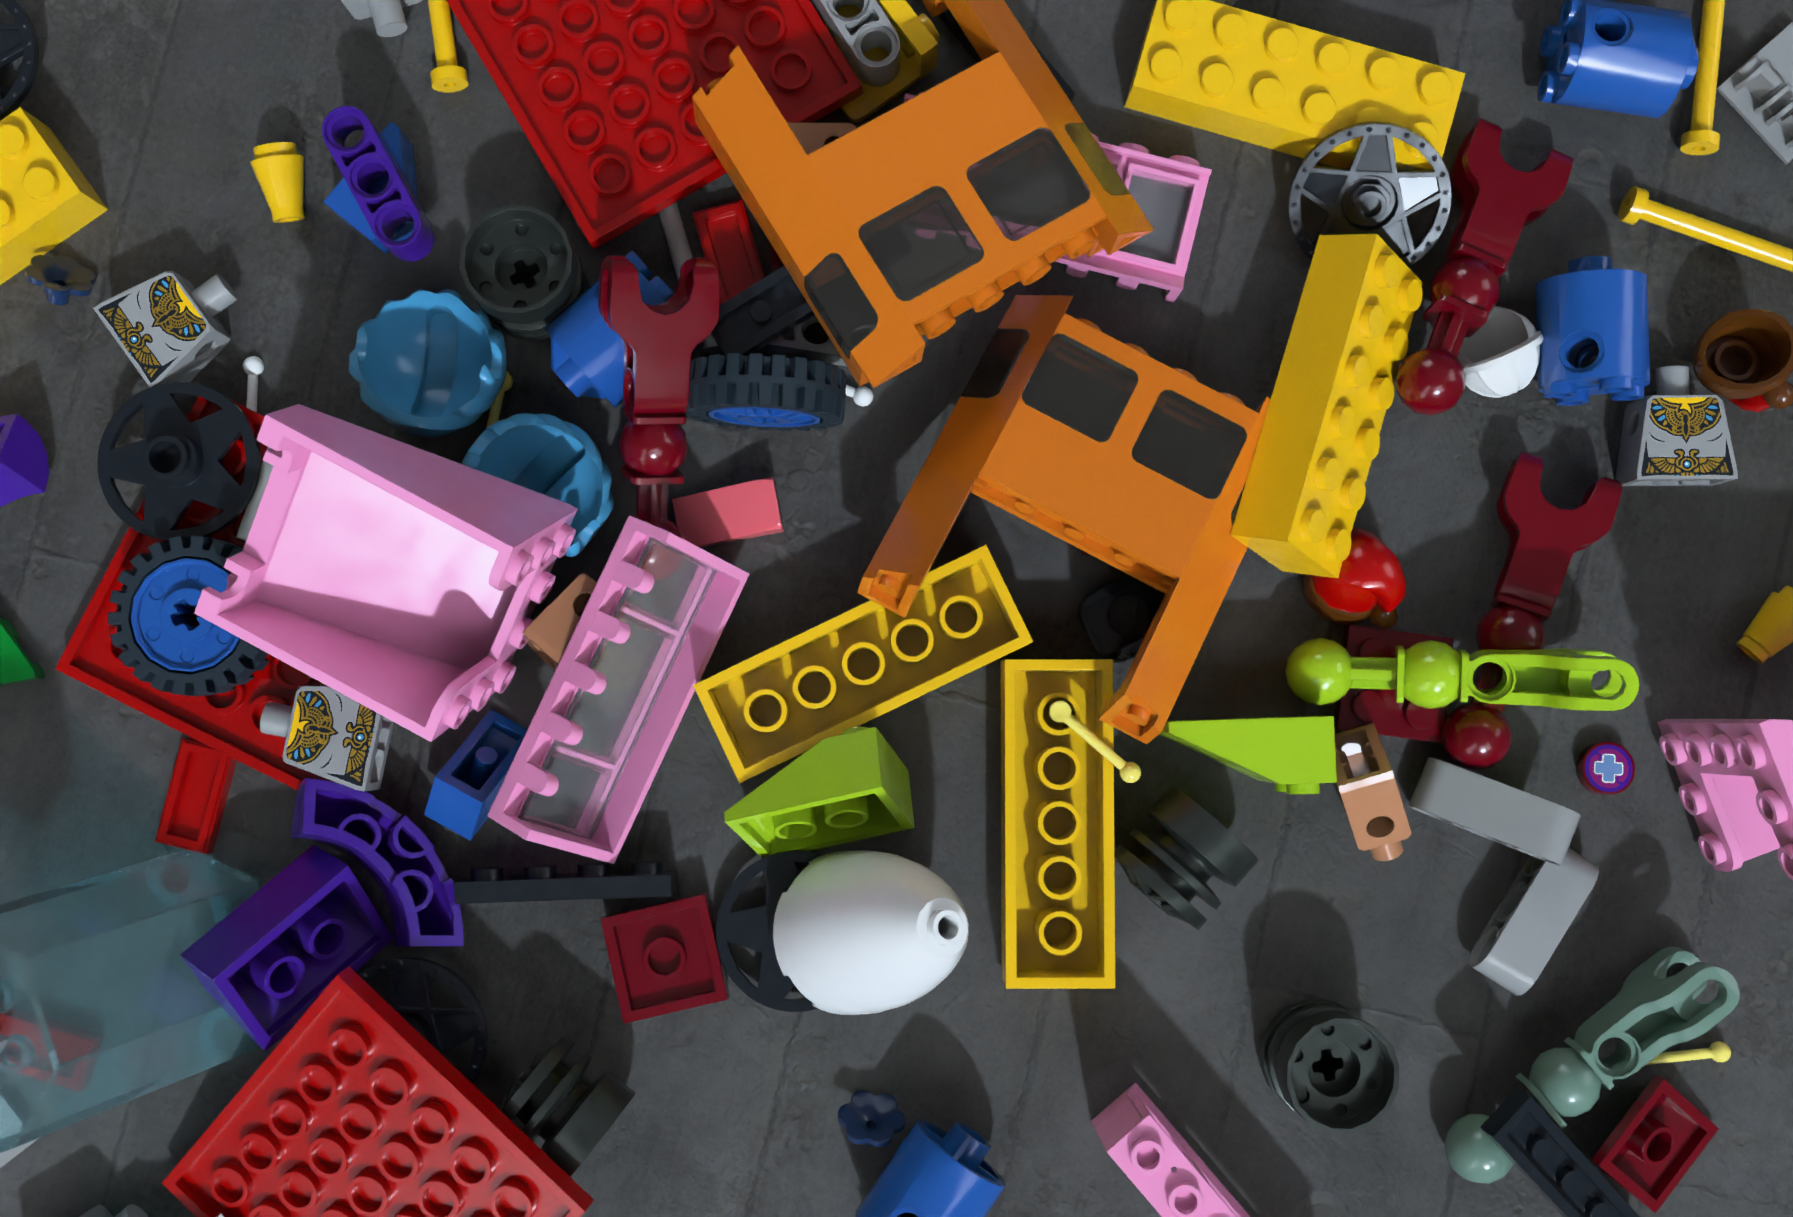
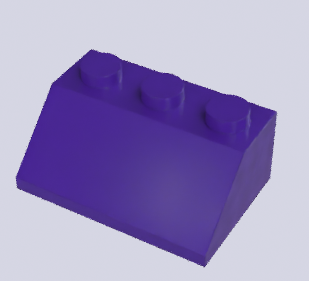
M313 844L181 953L180 956L206 991L257 1045L266 1052L293 1028L337 974L348 966L355 972L358 971L394 937L349 866Z

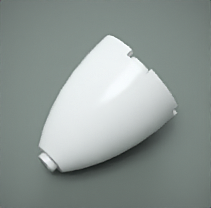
M872 850L832 852L810 861L809 865L792 882L788 891L782 892L773 923L774 948L783 975L790 977L796 988L813 1003L812 1006L840 1015L879 1013L904 1006L924 996L953 971L965 951L969 936L966 910L959 897L943 879L919 863L899 855Z

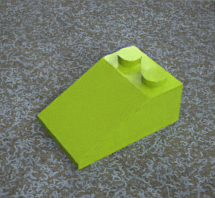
M1334 716L1166 721L1162 732L1159 734L1258 781L1274 783L1275 792L1319 794L1320 783H1337Z
M852 727L843 731L841 735L821 740L724 812L725 823L761 858L784 851H811L915 828L908 769L876 727Z

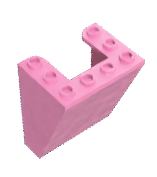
M300 404L266 414L257 441L271 448L266 450L263 461L273 465L270 477L242 552L226 559L224 568L232 572L228 575L226 590L220 593L211 587L204 588L194 613L430 742L449 728L456 730L470 711L473 709L480 711L492 694L495 692L502 694L512 681L516 672V666L511 664L516 650L522 649L527 643L522 632L534 621L530 618L536 604H541L547 598L555 583L556 576L550 572L556 558H561L567 552L575 537L576 529L571 527L578 508Z
M1664 719L1657 722L1662 734L1659 739L1661 751L1666 760L1675 767L1682 785L1679 787V796L1685 809L1695 818L1701 834L1698 838L1699 848L1706 861L1715 870L1731 872L1741 868L1744 861L1778 849L1777 857L1786 875L1793 880V720Z

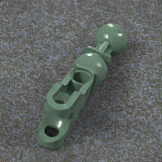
M1666 947L1659 950L1630 973L1617 996L1578 1028L1574 1040L1570 1037L1564 1040V1043L1568 1046L1567 1048H1552L1540 1053L1531 1065L1529 1079L1521 1072L1515 1077L1524 1087V1092L1533 1098L1560 1129H1563L1567 1124L1561 1117H1576L1590 1111L1599 1099L1601 1084L1608 1090L1612 1089L1615 1086L1612 1083L1613 1080L1629 1077L1667 1048L1705 1034L1735 1009L1739 1002L1740 991L1733 975L1727 970L1709 962H1700L1699 958L1693 953L1680 947ZM1672 964H1684L1685 969L1666 978L1667 969ZM1708 979L1716 980L1719 989L1713 1001L1698 1003L1694 1000L1705 989ZM1609 1038H1616V1048L1613 1054L1605 1059H1599L1598 1050L1600 1045ZM1468 1114L1456 1119L1446 1133L1445 1153L1452 1170L1463 1179L1475 1183L1490 1184L1504 1178L1513 1166V1162L1480 1128L1490 1117L1484 1114Z

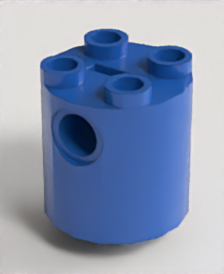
M1565 0L1557 26L1547 25L1541 38L1539 53L1541 57H1547L1546 70L1542 74L1538 85L1537 99L1540 102L1651 118L1661 117L1668 111L1676 99L1679 90H1685L1689 87L1697 71L1699 50L1694 40L1691 18L1686 11L1609 0Z
M632 250L625 256L626 259L634 264L638 271L641 298L645 304L653 306L664 303L674 294L657 275L651 281L647 280L653 274ZM599 278L543 328L551 336V364L549 367L577 398L586 396L607 399L616 408L624 401V347L620 336L607 326L599 313Z
M1587 256L1570 260L1568 262V273L1555 275L1536 284L1537 331H1541L1544 339L1539 345L1538 390L1543 393V397L1556 398V405L1559 406L1588 404L1589 395L1610 394V399L1613 401H1631L1644 398V387L1650 385L1647 274L1636 270L1613 269V258L1609 256ZM1598 354L1595 362L1588 366L1591 358Z
M916 1120L857 1208L855 1217H907V1213H913L918 1217H986L1006 1187V1184L1001 1175L984 1159L991 1149V1145L970 1127L955 1121L950 1130L946 1132L927 1121Z

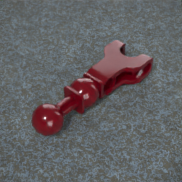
M1480 118L1465 136L1449 171L1451 191L1459 202L1461 212L1450 240L1445 260L1431 283L1430 300L1432 303L1423 314V319L1435 326L1426 349L1416 351L1406 357L1397 372L1396 391L1402 404L1416 414L1432 416L1444 413L1456 406L1465 391L1466 373L1457 356L1463 340L1474 335L1487 322L1489 314L1499 299L1500 282L1498 278L1506 271L1507 264L1514 252L1523 226L1532 224L1546 213L1548 207L1558 201L1565 191L1574 159L1571 156L1552 149L1548 159L1536 166L1532 172L1515 170L1504 161L1499 151L1503 129L1499 125Z
M607 256L601 264L598 309L607 326L620 336L624 347L623 414L630 421L624 426L619 441L622 459L626 463V465H622V474L632 484L636 485L635 518L682 538L675 524L667 519L668 484L684 483V475L678 468L684 463L688 450L686 433L681 424H685L687 418L686 406H688L691 353L697 344L709 336L718 323V270L710 258H691L686 260L680 269L676 292L666 302L651 306L642 301L638 271L634 264L624 256ZM652 542L640 568L651 573L654 576V581L668 577L680 565L681 552L667 545L661 547Z
M1522 451L1512 462L1496 503L1498 518L1509 535L1510 545L1490 604L1493 608L1483 615L1477 626L1476 640L1479 650H1540L1545 648L1546 631L1543 622L1551 616L1574 552L1584 550L1610 531L1622 493L1620 481L1601 477L1587 489L1578 508L1574 510L1558 509L1545 500L1540 490L1541 473L1544 467L1542 459L1535 454ZM1497 663L1481 664L1483 668L1476 687L1483 690L1493 689L1502 679V669ZM1473 697L1471 703L1461 705L1449 714L1443 724L1442 741L1445 751L1454 762L1468 769L1483 770L1494 767L1505 758L1511 747L1512 739L1509 723L1502 714L1505 704L1484 703Z

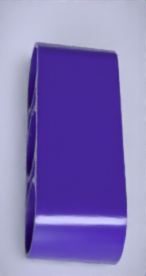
M341 106L333 109L323 121L322 135L374 235L392 254L403 261L414 262L423 259L434 246L435 234L384 136L361 110L353 106ZM356 130H364L363 137L358 144L352 147H345V140L349 134ZM389 176V182L383 191L377 194H369L370 185L377 177ZM408 221L414 222V230L411 236L406 240L394 241V233L399 225Z

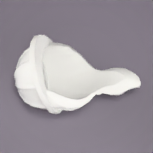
M1495 306L1489 314L1487 322L1474 335L1463 340L1457 358L1466 373L1465 385L1482 396L1493 398L1508 396L1524 389L1530 383L1538 368L1540 358L1539 345L1544 340L1541 331H1536L1534 325L1525 316L1514 310Z

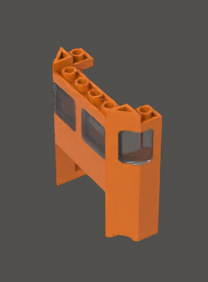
M922 0L932 18L948 9L950 10L982 61L808 155L739 45L729 55L730 70L724 77L713 80L707 86L709 94L706 95L702 87H700L692 96L696 124L859 387L870 382L872 387L875 388L920 363L926 344L921 336L925 335L927 339L940 336L956 323L955 317L971 308L975 312L986 310L1003 297V290L1021 281L1023 286L1034 283L1049 272L1052 267L1051 263L1063 256L1068 255L1070 259H1075L1085 254L1089 258L1103 249L1108 255H1111L1154 230L1004 0Z
M1015 295L866 569L857 593L905 618L969 494L973 493L1165 593L1121 687L1107 700L1099 717V720L1148 744L1162 732L1248 548L1230 534L1270 399L1266 396L1254 411L1246 407L1244 402L1238 397L1228 393H1219L1199 383L1188 371L1180 368H1171L1151 358L1143 348L1131 343H1122L1103 333L1095 323L1083 318L1076 319L1066 314L1073 296Z

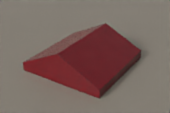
M1655 1074L1591 1161L1604 1174L1656 1213L1719 1128L1664 1078Z

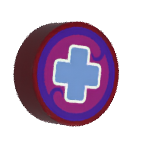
M1594 743L1580 753L1576 763V774L1582 786L1588 791L1599 795H1613L1624 791L1630 786L1635 775V763L1631 754L1617 743Z

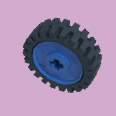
M728 353V356L716 354L709 355V358L702 356L690 361L688 406H686V415L691 416L692 419L702 420V422L709 424L718 423V425L726 427L737 426V428L742 429L752 427L758 428V430L778 429L779 431H791V429L809 431L810 428L821 430L826 429V427H837V425H841L844 421L846 373L843 369H838V366L833 364L825 365V362L818 360L807 361V358L802 357L789 359L785 358V355L776 354L768 357L760 353H750L749 356H744L740 353Z
M193 535L191 537L169 538L170 542H157L149 546L150 553H139L130 561L135 566L132 571L123 570L117 581L121 582L123 587L121 591L112 590L109 601L117 604L116 612L108 613V625L117 627V633L110 635L113 646L123 650V653L119 655L123 664L133 667L135 671L132 674L143 682L151 683V687L178 695L207 696L235 690V686L246 684L254 679L253 673L263 670L270 662L266 658L268 653L200 616L196 617L200 623L199 626L193 625L192 617L197 616L194 612L202 590L206 587H211L220 593L226 590L228 575L232 573L224 568L226 559L242 552L243 548L220 539Z

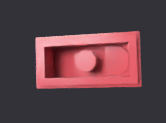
M773 477L752 480L672 499L676 525L682 539L699 548L784 532Z

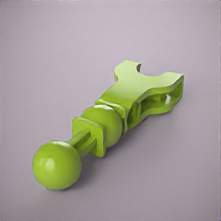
M1317 638L1307 640L1297 646L1288 657L1285 669L1287 684L1294 695L1306 703L1318 706L1335 703L1343 698L1350 689L1394 690L1396 703H1404L1405 698L1414 705L1427 709L1445 707L1457 698L1460 702H1468V696H1472L1480 702L1489 704L1544 706L1569 710L1616 711L1628 707L1636 698L1639 690V679L1635 669L1625 661L1599 649H1485L1475 651L1469 655L1465 649H1458L1457 651L1446 643L1430 640L1418 642L1407 650L1403 646L1396 645L1395 658L1351 657L1347 650L1337 642ZM1487 662L1497 663L1500 665L1503 674L1500 683L1493 689L1488 690L1479 689L1474 686L1473 674L1476 668ZM1607 670L1608 676L1606 681L1599 687L1592 688L1591 681L1593 675L1598 671Z

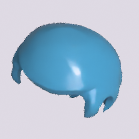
M421 288L412 292L404 300H387L375 319H370L361 324L357 330L355 349L349 354V373L359 382L360 398L371 411L396 429L418 437L446 436L474 423L494 403L503 386L507 371L506 346L502 332L493 329L484 310H473L458 292L451 289L433 293Z
M521 413L495 422L486 428L475 440L462 461V464L578 508L571 527L576 529V534L569 549L564 554L568 557H574L582 551L613 510L614 501L610 490L612 482L611 471L602 461L596 444L580 427L573 423L562 421L550 414Z

